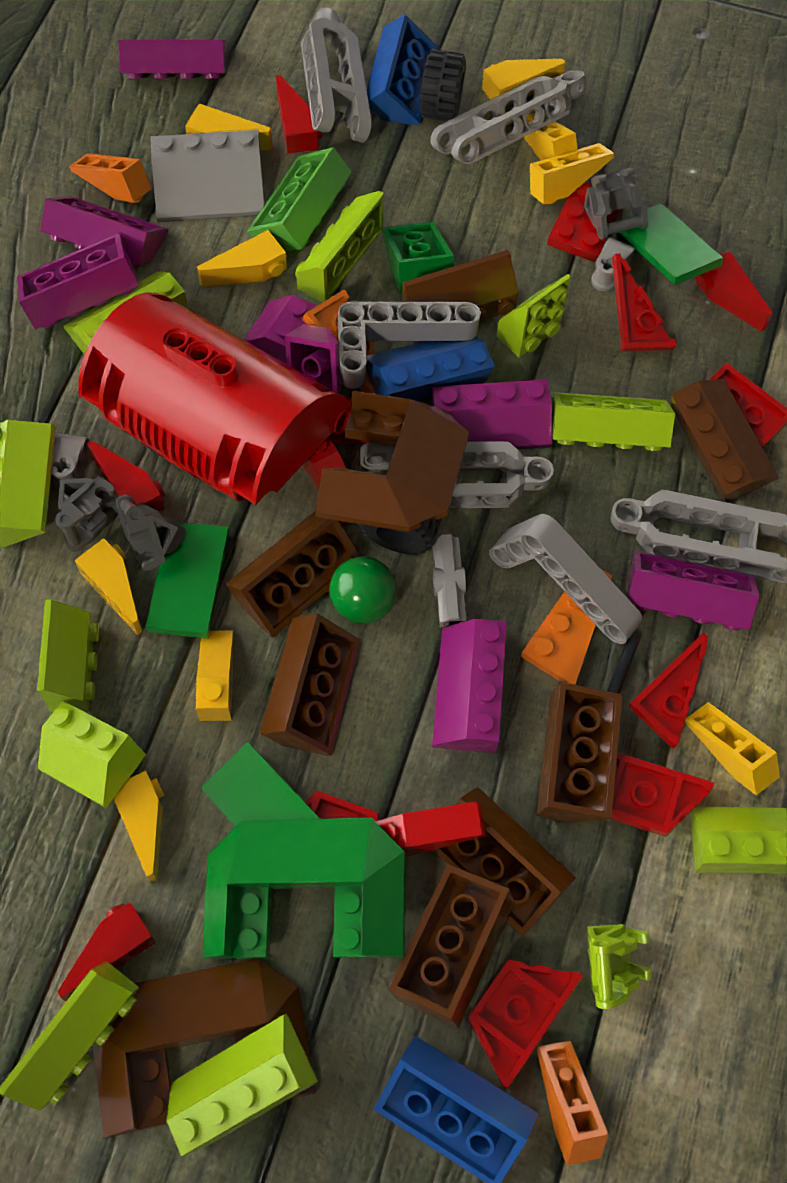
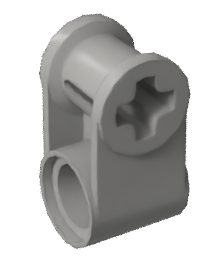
M610 237L595 264L596 270L591 278L594 288L600 291L612 290L615 286L612 256L615 253H620L621 257L629 264L635 248Z
M62 433L56 435L51 475L57 490L60 487V479L81 478L84 465L90 453L87 444L90 442L88 437Z

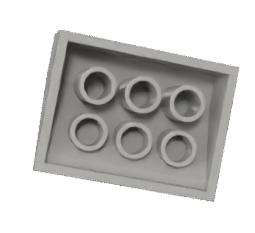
M258 130L151 136V159L157 222L251 216L260 213L264 207Z

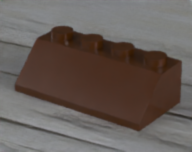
M508 250L412 279L402 284V302H470L480 308L479 323L484 322L486 319L498 315H506L517 306L519 294L511 255Z
M724 379L697 381L671 394V408L675 412L679 423L722 502L729 503L779 478Z
M314 511L228 581L226 585L240 606L273 638L292 622V618L301 615L329 591L331 578L342 563L349 559L360 557L339 521L315 517Z
M318 613L292 618L260 734L285 747L331 756L361 639Z
M560 682L550 694L537 807L538 817L564 822L611 820L622 694Z
M476 787L461 797L455 805L480 802L486 836L438 848L433 851L447 864L510 889L515 902L506 921L522 936H525L561 897L576 877L479 787Z

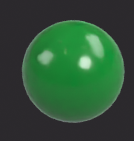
M355 557L345 561L336 569L330 581L329 595L334 609L345 620L355 624H371L384 618L393 608L397 597V584L391 570L381 561L371 557Z

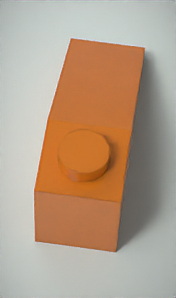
M87 153L69 166L73 173L115 200L136 203L141 201L143 195L152 189L140 159Z
M571 1041L538 1046L537 1054L554 1132L566 1165L601 1159L609 1134Z

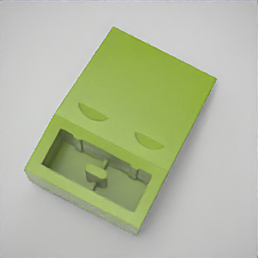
M568 274L541 289L499 320L496 337L517 357L520 358L527 352H533L540 345L541 341L548 336L550 338L553 337L560 330L562 315L565 311V301L569 293L568 288L571 276Z

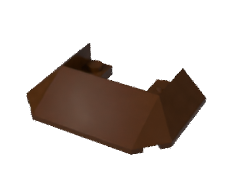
M352 391V411L345 427V438L396 446L386 475L345 468H322L315 517L410 532L420 528L421 522L434 517L438 520L447 516L468 442L469 431L445 409L411 399Z
M259 958L134 983L139 987L133 995L137 1002L124 1018L120 1015L116 1017L110 1025L115 1030L103 1046L100 1047L96 1044L93 1047L103 1138L168 1125L167 1115L171 1082L166 1050L235 1036L237 1043L282 1015L287 1014L312 1067L298 985ZM315 1084L290 1099L316 1094Z

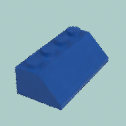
M406 14L383 27L366 91L369 109L380 120L417 126L422 118L420 113V94L426 60L431 50H439V47Z
M476 336L467 341H423L366 356V371L377 395L415 401L431 397L432 387L484 383L495 367L485 342Z
M417 1036L413 1038L401 1057L373 1109L486 1183H501L525 1145L538 1117L537 1112Z

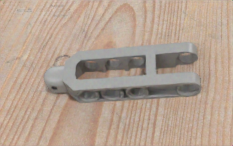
M323 7L316 12L312 22L309 24V30H307L304 39L301 41L312 127L316 131L330 132L335 119V110L345 113L347 128L350 129L352 140L364 143L370 134L371 115L358 37L345 24L340 23L339 16L334 10ZM324 38H331L330 48L339 57L340 66L338 72L341 73L342 82L330 79Z
M574 70L554 79L547 76L535 77L439 125L432 132L430 138L431 145L442 154H452L454 159L463 164H472L570 114L572 101L585 93V74L583 71ZM534 90V99L527 102L528 92ZM513 100L514 107L506 113V104ZM549 106L555 108V110L549 112ZM492 111V119L489 121L485 120V114ZM535 111L536 116L534 120L528 123V114ZM514 122L512 132L506 134V125ZM445 133H449V142L442 147L440 143L441 137ZM470 144V152L466 156H462V148Z
M376 442L363 445L360 449L361 465L372 470H388L396 445ZM467 442L460 469H501L507 474V483H484V481H477V483L456 484L449 508H509L522 496L523 491H538L549 486L554 471L553 465L544 457H523L519 450L509 442Z
M663 489L649 497L646 501L623 498L618 500L613 506L610 514L612 525L621 532L636 535V540L646 553L787 583V558L780 557V554L756 549L757 537L787 543L786 514ZM661 517L739 533L738 548L720 545L719 541L714 540L711 543L691 539L689 535L685 534L677 536L662 533L654 527V521Z

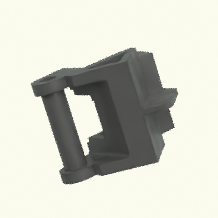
M633 167L591 178L593 187L587 188L584 208L593 226L596 227L597 235L601 240L617 232L636 227L640 229L648 227L647 205L640 201L635 177H631V175L635 174ZM627 207L630 208L634 216L608 224L606 216L612 214V211Z
M99 476L95 480L93 478L60 479L58 508L61 512L57 514L55 521L57 526L63 530L66 536L65 544L68 550L72 552L80 551L95 540L96 535L107 526V514L102 512L105 507H112L115 512H118L116 507L117 499L112 497L116 494L113 485Z
M124 494L119 496L116 500V507L128 542H131L133 550H137L136 559L142 562L143 569L146 571L152 570L166 562L164 555L175 552L185 532V528L172 521L168 515L143 503L136 504L130 495Z

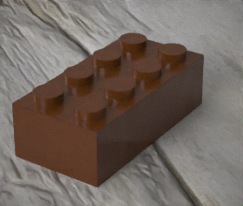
M447 864L388 989L394 998L399 1002L459 1028L515 901L510 889Z

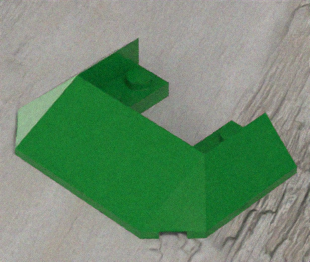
M372 818L240 821L208 854L202 946L203 959L270 958L272 889L335 888L333 957L404 958L405 851Z

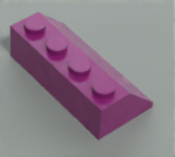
M118 40L120 73H127L129 79L143 78V73H153V78H169V73H179V78H195L194 73H205V78H220V73H226L227 40Z
M73 196L47 198L45 200L40 232L49 234V238L57 242H66V240L73 242L74 247L77 249H83L120 233L133 266L139 268L140 265L152 262L168 233V228Z
M120 233L17 276L19 303L35 330L42 327H51L60 319L67 316H77L88 307L102 305L110 298L119 294H128L135 287L139 286L136 271Z
M548 379L432 387L431 405L445 409L469 431L468 442H509L517 449L552 447V403Z
M634 550L626 597L640 611L653 609L662 611V614L668 617L678 618L681 615L691 617L692 620L701 624L714 622L722 624L727 629L738 631L741 628L750 630L759 599V592L754 575Z
M472 619L442 628L432 748L496 754L500 733L507 622Z

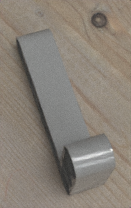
M470 302L344 303L338 312L340 383L346 388L355 389L362 386L365 382L366 341L471 340L475 338L478 332L481 315L480 308Z
M539 514L508 528L489 550L491 559L497 565L506 569L535 559L594 624L615 643H626L642 622L643 618L639 610L563 527L547 514Z

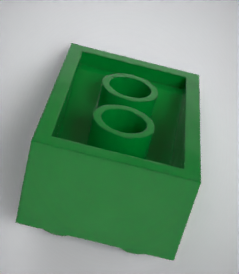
M435 222L381 228L393 280L399 293H402L403 282L454 267V255Z

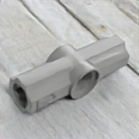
M452 534L441 535L435 538L432 546L435 569H433L434 596H437L439 627H448L466 621V605L464 601L466 577L465 569L461 567L459 537H454Z

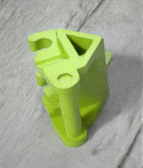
M623 924L587 927L591 987L595 996L596 1007L612 1009L628 1002L630 994L640 988V979L645 981L652 979L651 968L639 966L631 962V952L638 949V943H649V932L625 928Z

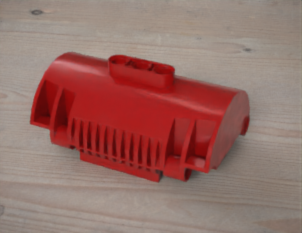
M153 292L138 294L126 300L103 321L85 352L78 380V395L98 407L106 421L122 431L128 432L129 435L139 440L141 444L215 490L223 492L237 502H243L247 499L255 505L270 491L277 493L332 432L336 434L344 432L351 414L350 402L343 395L330 391L325 385L183 305L173 302L167 296Z

